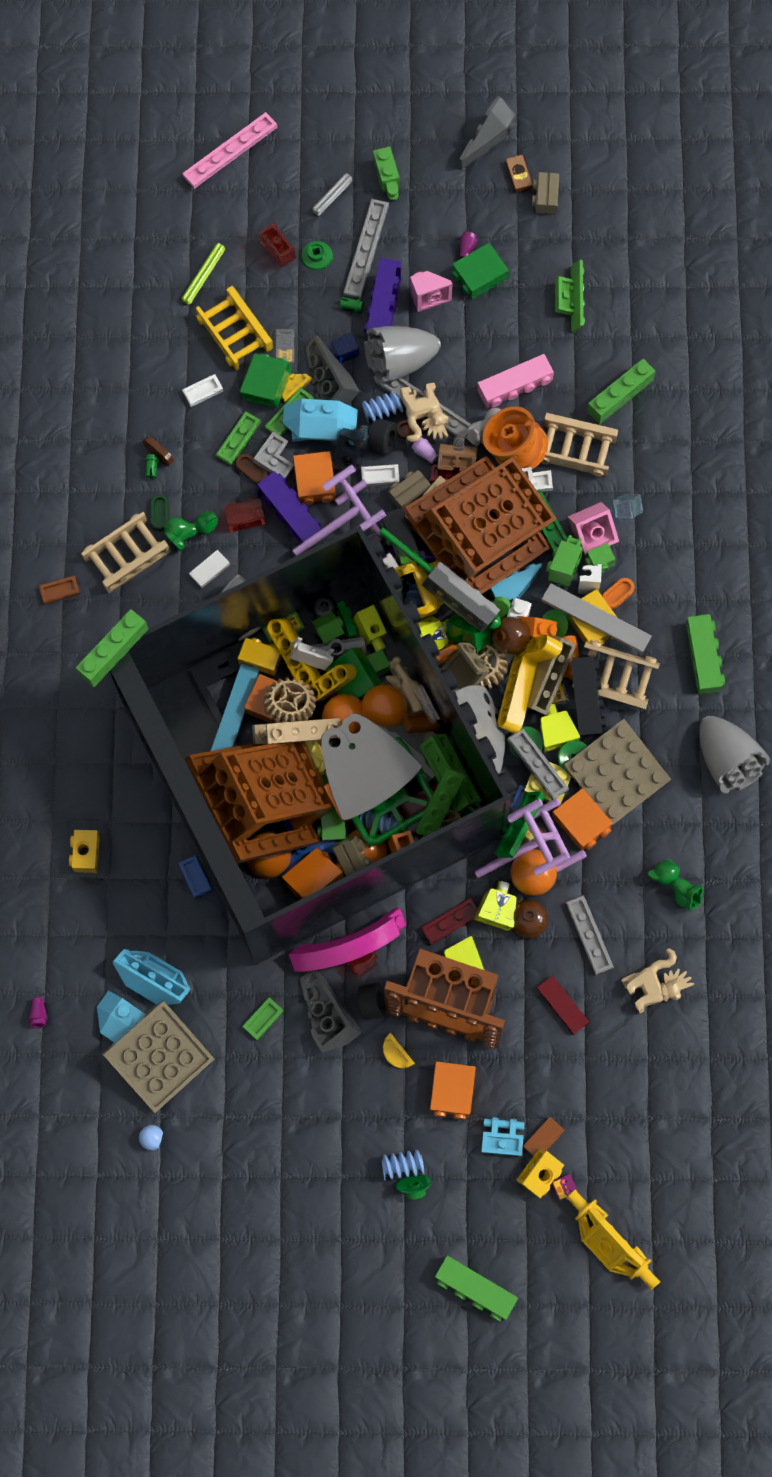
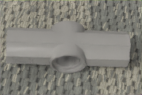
M364 637L346 640L333 639L325 644L310 645L327 651L329 648L341 647L340 652H333L330 655L334 660H337L350 648H362L364 653L367 654Z

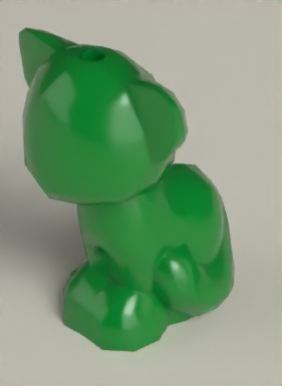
M211 511L201 513L196 518L195 523H189L183 518L174 517L165 523L164 532L177 548L182 551L185 547L184 541L195 536L198 532L206 536L210 535L218 525V517Z
M666 860L660 862L653 870L648 872V876L652 880L658 881L661 884L672 885L675 902L680 907L694 910L701 904L703 887L699 885L692 886L688 881L680 878V868L673 861Z

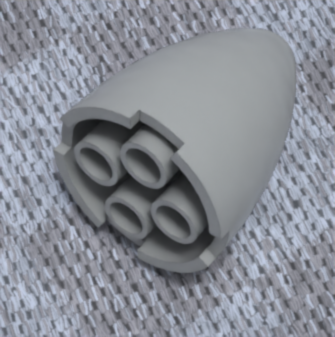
M406 326L369 328L366 331L368 340L364 341L366 363L368 369L371 368L374 372V380L377 383L396 380L418 370L428 363L441 348V342L435 335L424 330Z
M706 716L702 719L700 724V744L703 757L720 790L723 793H728L732 789L738 788V790H741L755 782L763 774L761 770L764 766L770 763V758L763 748L744 730L725 719L716 716Z

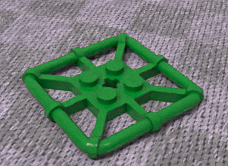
M394 738L403 748H405L412 755L409 747L402 740V738ZM421 767L412 779L417 778L430 802L434 793L424 777V771ZM403 786L387 800L372 808L375 817L370 835H368L359 816L351 820L362 840L367 843V846L372 847L386 841L392 835L398 834L401 831H407L408 827L421 820L426 810L425 808L404 821L397 809L408 801L428 806L429 802L410 797L405 786ZM392 811L398 825L376 837L381 817Z

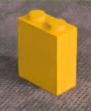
M597 589L581 598L617 617ZM565 614L584 643L596 640L601 642V646H603L605 641L611 638Z

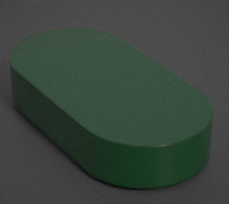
M157 494L150 502V522L156 531H164L165 523L170 519V504L165 495Z

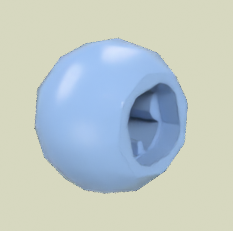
M156 1125L144 1127L139 1133L141 1146L146 1150L158 1149L163 1135L161 1128Z

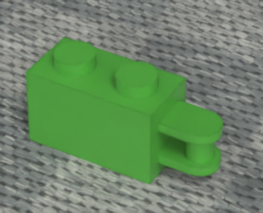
M391 147L374 150L373 162L382 192H387L390 200H397L399 197L398 188H400V180Z
M569 535L567 542L561 540L559 547H555L552 555L554 559L549 561L546 569L549 572L548 580L570 587L582 556V538L578 540Z

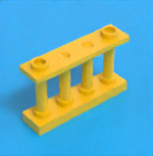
M231 286L226 289L228 295L226 300L205 313L199 306L196 307L197 315L195 317L200 325L206 327L226 355L225 360L230 367L233 366L237 371L239 370V359L259 347H264L268 352L273 349V343L238 292ZM229 306L236 308L237 311L234 315L214 327L209 321V318ZM244 319L246 322L245 328L225 340L218 334V332L238 320L242 321ZM254 333L257 337L256 341L235 354L228 348L229 345L247 334Z

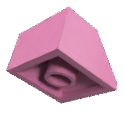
M429 271L417 272L411 276L410 294L417 311L419 312L452 301L451 280Z
M602 502L568 516L575 538L578 540L582 538L581 546L585 556L588 550L606 543L610 546L619 542L610 509Z

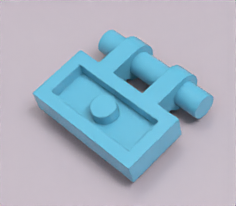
M492 1117V1119L484 1118V1126L492 1127L491 1132H483L481 1153L522 1157L524 1135L515 1134L516 1129L524 1130V1122H518L517 1119L507 1121L498 1120L499 1118ZM498 1128L510 1129L509 1134L497 1133Z

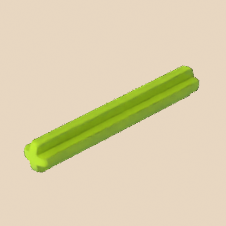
M220 243L215 245L182 296L184 303L191 304L224 253L225 247Z

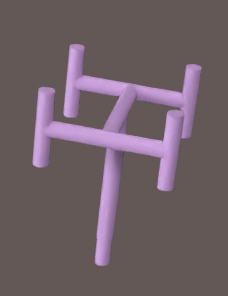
M352 464L322 486L328 491L339 483L345 493L336 498L335 501L338 505H341L350 498L355 507L293 549L296 556L315 545L358 513L365 520V522L359 525L363 532L369 528L378 537L379 541L385 539L379 534L380 529L376 523L387 515L383 510H380L371 517L356 493L368 486L363 479L353 487L345 480L346 477L356 471Z
M539 798L508 815L510 823L524 817L534 839L521 845L514 858H497L476 870L475 874L479 878L538 846L546 863L534 868V873L537 876L555 866L557 867V872L587 856L584 850L572 856L569 855L548 811L560 805L559 800L555 798L543 805ZM539 808L534 819L541 815L549 830L548 833H540L530 812ZM554 840L561 855L553 858L545 842Z

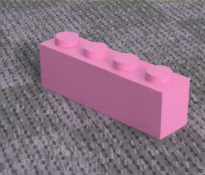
M542 354L478 382L477 391L486 408L491 406L497 407L505 400H513L521 393H529L535 387L549 384L553 380L554 371L545 354Z

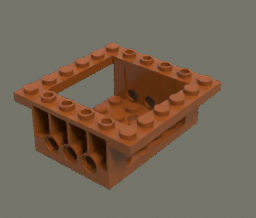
M485 456L402 509L438 562L448 566L452 572L463 578L467 584L478 590L481 594L549 550L551 547L541 534V531L556 520V517L514 457L495 468L489 458ZM489 512H494L497 519H492ZM476 520L483 524V528L477 527ZM523 542L525 544L524 546H522L521 548H519L518 550H516L515 552H513L512 554H510L509 556H507L506 558H504L503 560L496 563L495 565H493L492 567H490L489 569H487L486 571H484L483 573L474 578V576L478 572H480L484 567H486L487 565H489L490 563H492L493 561H495L496 559H498L499 557H501L502 555H504L520 543Z
M304 741L247 744L192 754L185 758L236 863L313 846L320 842L312 824L333 809L334 805L324 788L325 783ZM289 819L294 828L293 831L249 841L246 840L268 823Z
M423 949L419 950L407 987L387 981L384 988L386 1010H389V1014L400 1017V1014L407 1016V1020L414 1023H419V1021L425 1022L429 1028L438 1029L439 1027L445 1029L447 1034L453 1036L460 1034L464 1036L465 1040L475 1042V1040L481 1041L488 1048L494 1049L495 1046L499 1047L505 1020L489 1015L495 997L498 980L497 974Z

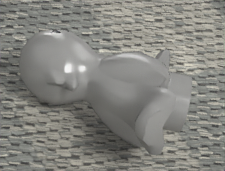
M489 409L483 421H477L468 427V436L466 438L476 447L480 443L484 445L483 431L485 425L501 409Z

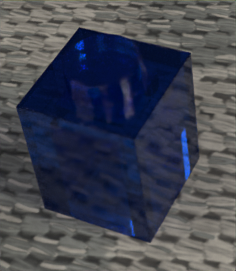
M352 333L331 341L332 348L330 351L340 363L360 355L359 346Z

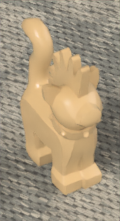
M435 383L426 384V390L422 398L416 399L417 392L416 390L411 392L410 387L401 388L400 390L402 402L406 407L409 428L414 432V435L407 436V440L410 442H416L421 438L422 432L416 420L428 417V419L422 422V425H425L423 430L429 429L427 436L433 433L434 440L437 434L440 440L443 438L442 434L446 438L448 437L444 424L448 423L449 419L447 415L442 413L443 410L440 408L438 399L434 395Z
M398 656L394 657L393 661L389 662L391 665L390 671L393 676H386L387 682L404 694L409 713L425 712V709L428 708V703L423 696L419 684L409 677L407 668H403L401 664V658Z
M666 949L669 959L653 962L641 972L633 973L621 980L630 995L635 993V989H642L644 996L635 1002V1007L639 1014L644 1012V1007L657 1004L663 1000L667 1002L669 998L673 1000L680 999V991L694 985V983H687L692 977L684 978L687 971L678 976L680 969H677L674 975L671 970L669 976L664 973L665 983L660 984L656 973L658 970L670 968L676 963L677 956L675 951Z

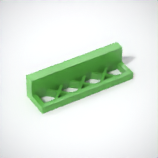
M446 734L432 736L419 745L438 782H440L446 768L465 773V777L458 789L457 797L451 803L455 813H459L468 806L482 801Z

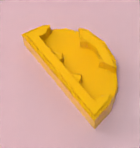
M291 374L282 394L283 401L286 403L300 387L303 389L310 383L312 378L307 374Z
M390 1032L383 1044V1053L387 1062L400 1069L415 1065Z

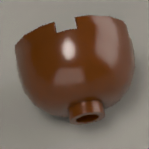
M504 617L501 619L499 628L492 629L491 640L498 651L504 654H519L526 649L524 647L530 641V631L526 622H522L519 619L520 617Z
M524 900L516 904L514 927L511 930L522 939L532 940L541 936L548 925L546 909L535 900Z

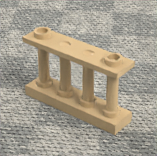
M546 413L544 427L548 429V450L541 463H550L592 473L596 477H607L609 466H605L604 463L609 444L616 443L618 430ZM557 430L566 433L561 455L550 452L554 434ZM575 434L584 437L579 459L568 457L573 435ZM592 439L602 441L597 464L586 461Z
M144 512L135 514L130 518V521L94 545L87 546L81 553L84 561L87 562L92 559L105 577L102 583L108 594L170 553L169 546L165 540L157 542L144 525L147 522ZM137 528L151 545V549L146 553L141 552L129 536V533ZM120 539L125 541L136 556L135 560L131 563H126L113 545ZM105 549L110 552L121 567L116 573H110L98 556Z
M596 640L586 641L584 647L590 649L588 655H595L596 657L597 651L608 654L601 677L602 690H599V695L646 709L649 699H646L644 694L652 668H659L660 663L656 662L657 659L649 656L641 658L601 646V642ZM615 657L626 659L619 687H616V689L609 688L607 683ZM636 662L645 665L637 693L635 692L633 695L627 693L626 687L633 664Z
M341 718L252 725L253 745L322 739L323 734L329 729L340 727ZM333 735V736H331L329 739H331V738H340V737L337 736V735Z

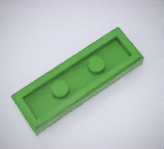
M300 387L284 405L299 399H314V397ZM284 406L265 425V429L271 434L275 432L281 437L288 430L283 424Z
M245 411L217 452L216 458L232 466L261 424V420Z

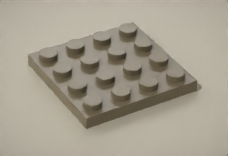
M625 719L621 720L563 765L578 786L587 792L613 823L612 825L671 780Z
M163 1000L102 1053L154 1113L214 1060L213 1056Z

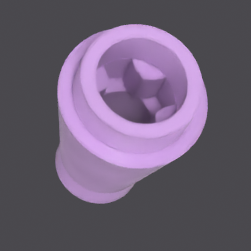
M421 437L412 445L414 453L431 464L439 458V455L434 451L427 439Z

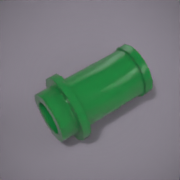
M342 297L340 308L354 310L356 313L363 311L364 301H361L359 298L355 300Z
M148 454L144 459L146 462L145 478L150 479V471H152V479H156L159 459L157 455Z

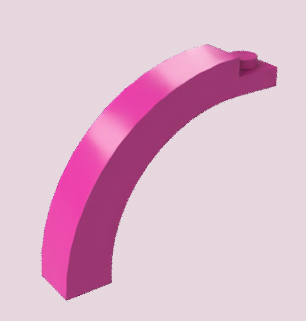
M393 908L372 925L346 937L319 944L298 946L289 953L294 970L312 971L337 966L383 947L400 935L399 931L406 926L401 909Z

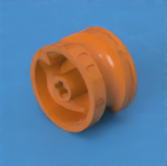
M517 406L504 408L495 413L485 425L483 431L484 446L499 465L514 457L521 468L531 467V469H534L544 459L548 450L547 435L541 426L534 422L533 416L526 409Z

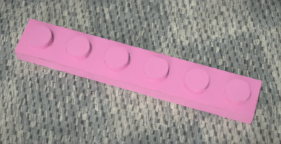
M265 112L183 173V177L195 189L277 129L276 122Z

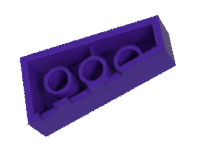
M379 259L378 270L374 278L375 287L371 292L372 304L368 306L367 311L369 320L368 322L365 321L364 325L365 333H367L366 331L369 328L392 326L402 279L401 261Z
M274 471L257 484L254 492L257 496H263L265 505L268 508L275 509L276 517L280 522L288 524L286 525L288 531L302 544L321 530V524L317 518L311 517L308 513V507L304 503L299 502L297 493L292 488L289 489L287 487L285 478L280 473L277 474Z

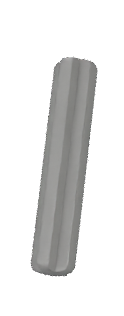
M348 173L344 174L312 207L314 214L317 216L321 215L352 182V177Z

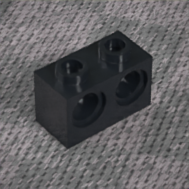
M346 428L341 430L333 463L334 469L343 471L351 464L355 470L361 467L363 457H360L361 451H364L366 440H363L364 433ZM348 440H352L356 445H351ZM345 457H349L352 462L347 461Z

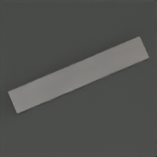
M371 199L343 296L354 299L362 298L389 207L388 202Z
M402 378L384 383H377L375 381V384L387 392L393 391L396 395L398 394L401 401L400 390L405 387H410L411 392L416 390V399L424 397L422 391ZM440 404V408L443 410L442 413L447 415L449 419L448 423L444 424L446 431L462 442H465L468 436L467 429L471 424Z
M553 584L549 585L542 598V602L642 654L652 635Z

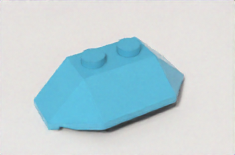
M299 399L284 405L283 424L299 439L337 441L339 433L343 428L356 429L358 410L340 401Z
M123 949L113 961V965L125 986L155 1004H158L161 1000L167 1005L180 1004L190 992V987L180 970L149 952Z
M110 991L106 993L97 1006L100 1033L114 1043L146 1015Z

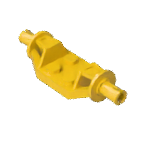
M576 1189L566 1198L579 1211V1215L575 1220L579 1222L582 1242L610 1272L630 1276V1280L635 1276H639L650 1290L661 1282L648 1269V1264L652 1260L650 1258L647 1259L637 1246L634 1249L630 1247L627 1241L605 1220L608 1214L596 1204V1200L592 1203H587ZM587 1214L589 1215L593 1223V1226L591 1228L589 1227L586 1218ZM627 1260L637 1268H631L623 1263Z

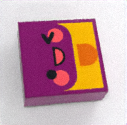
M571 1174L552 1182L559 1201L566 1199L575 1189L577 1190Z

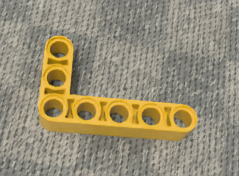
M286 618L273 619L268 623V632L292 675L296 678V682L303 680V686L309 684V690H313V696L316 698V701L327 699L356 677L357 670L352 664L337 665L321 676L316 667L290 659L292 642L299 637L293 625Z
M541 635L530 638L529 643H526L524 647L526 649L519 654H514L497 721L498 727L513 734L521 730L538 662L556 658L562 651V642L548 635Z

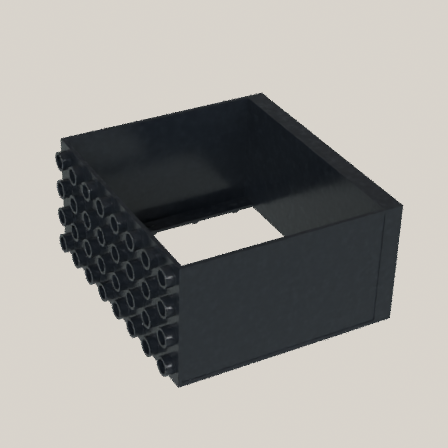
M361 526L355 527L148 628L147 632L109 671L119 697L255 965L501 841L506 833L507 824L510 823L508 815L513 813L511 804L514 803L512 794L516 793L511 778L506 771L499 774L495 772L493 759L497 758L490 740L487 736L477 739L474 725L478 722L473 709L467 701L460 705L457 703L458 697L455 690L459 689L453 673L448 667L441 671L439 670L440 666L436 657L440 655V652L431 634L421 637V630L418 625L421 622V617L412 600L402 603L403 598L400 589L403 588L399 575L394 567L384 570L385 565L381 556L385 555L378 537L375 534L366 537ZM328 595L335 600L336 604L344 601L346 607L349 606L351 610V620L357 612L374 605L386 630L382 640L386 646L383 652L388 662L393 661V658L396 656L400 657L403 668H407L409 677L417 681L428 703V708L425 709V712H432L440 724L439 729L433 732L437 735L446 734L482 801L475 804L479 808L475 812L423 838L416 833V828L420 822L418 821L408 827L407 830L411 831L413 843L264 917L185 761V758L189 755L211 751L222 720V715L207 686L239 671L241 665L238 662V656L245 639H239L255 628L261 627L256 633L247 638H256L263 644H270L262 628L268 626V623L273 619H281L297 612L305 627V630L297 633L298 636L307 645L323 643L312 624V621L316 619L312 613V605L319 596ZM344 634L335 638L340 640H346ZM372 644L366 646V656L376 652ZM335 647L334 653L340 652L342 648ZM227 663H229V666H227V667H225V668L219 670V668H221V667L225 666ZM319 669L322 675L326 673L325 670ZM389 670L388 673L379 676L382 684L391 685L385 678L386 676H393ZM422 687H424L435 711L437 712L439 716L438 718L436 717L431 705L429 704L422 690ZM339 742V743H337V744H335V745H333V746H331V747L336 748V747H338V746L340 745L341 742ZM417 778L412 779L405 785L410 796L423 791ZM433 780L428 783L430 787L436 785ZM398 807L397 809L399 810L400 814L403 816V820L405 821L406 818L401 808Z

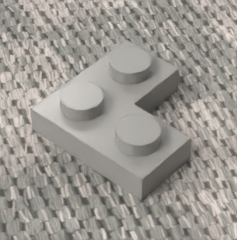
M272 432L254 457L253 462L270 473L274 471L277 474L280 473L285 479L294 468L293 463L280 456L288 445V441Z

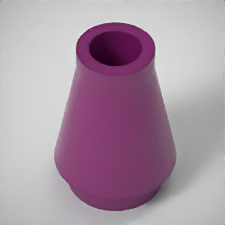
M463 232L460 236V259L473 252L478 241L475 233Z
M41 997L32 999L28 1018L32 1028H43L46 1026V1022H48L44 999Z

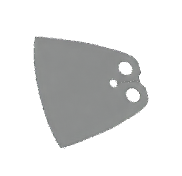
M480 685L464 687L456 691L458 704L460 705L466 701L470 704L478 722L474 725L477 733L476 737L480 739L487 736L497 756V758L493 759L495 769L500 773L505 750V730L498 727L495 713L499 716L500 712L494 706L493 700L485 687ZM484 693L487 694L490 704L485 701Z
M359 714L348 716L343 720V724L340 727L331 728L322 736L321 745L325 769L335 802L343 820L363 814L387 800L405 786L422 767L392 736ZM353 721L358 722L361 726L360 731L356 734L349 731V724ZM333 735L339 736L341 740L340 745L336 748L329 745V738ZM354 743L355 749L351 750L349 744Z

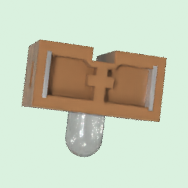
M461 436L454 438L453 445L440 444L438 469L453 470V467H459V471L465 470L476 463L477 447L464 446L465 441Z

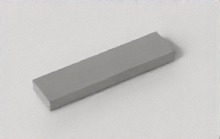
M521 729L518 733L507 739L508 743L551 800L558 798L568 791L567 785L524 729Z
M584 895L566 902L565 904L594 974L598 975L613 969L614 966Z

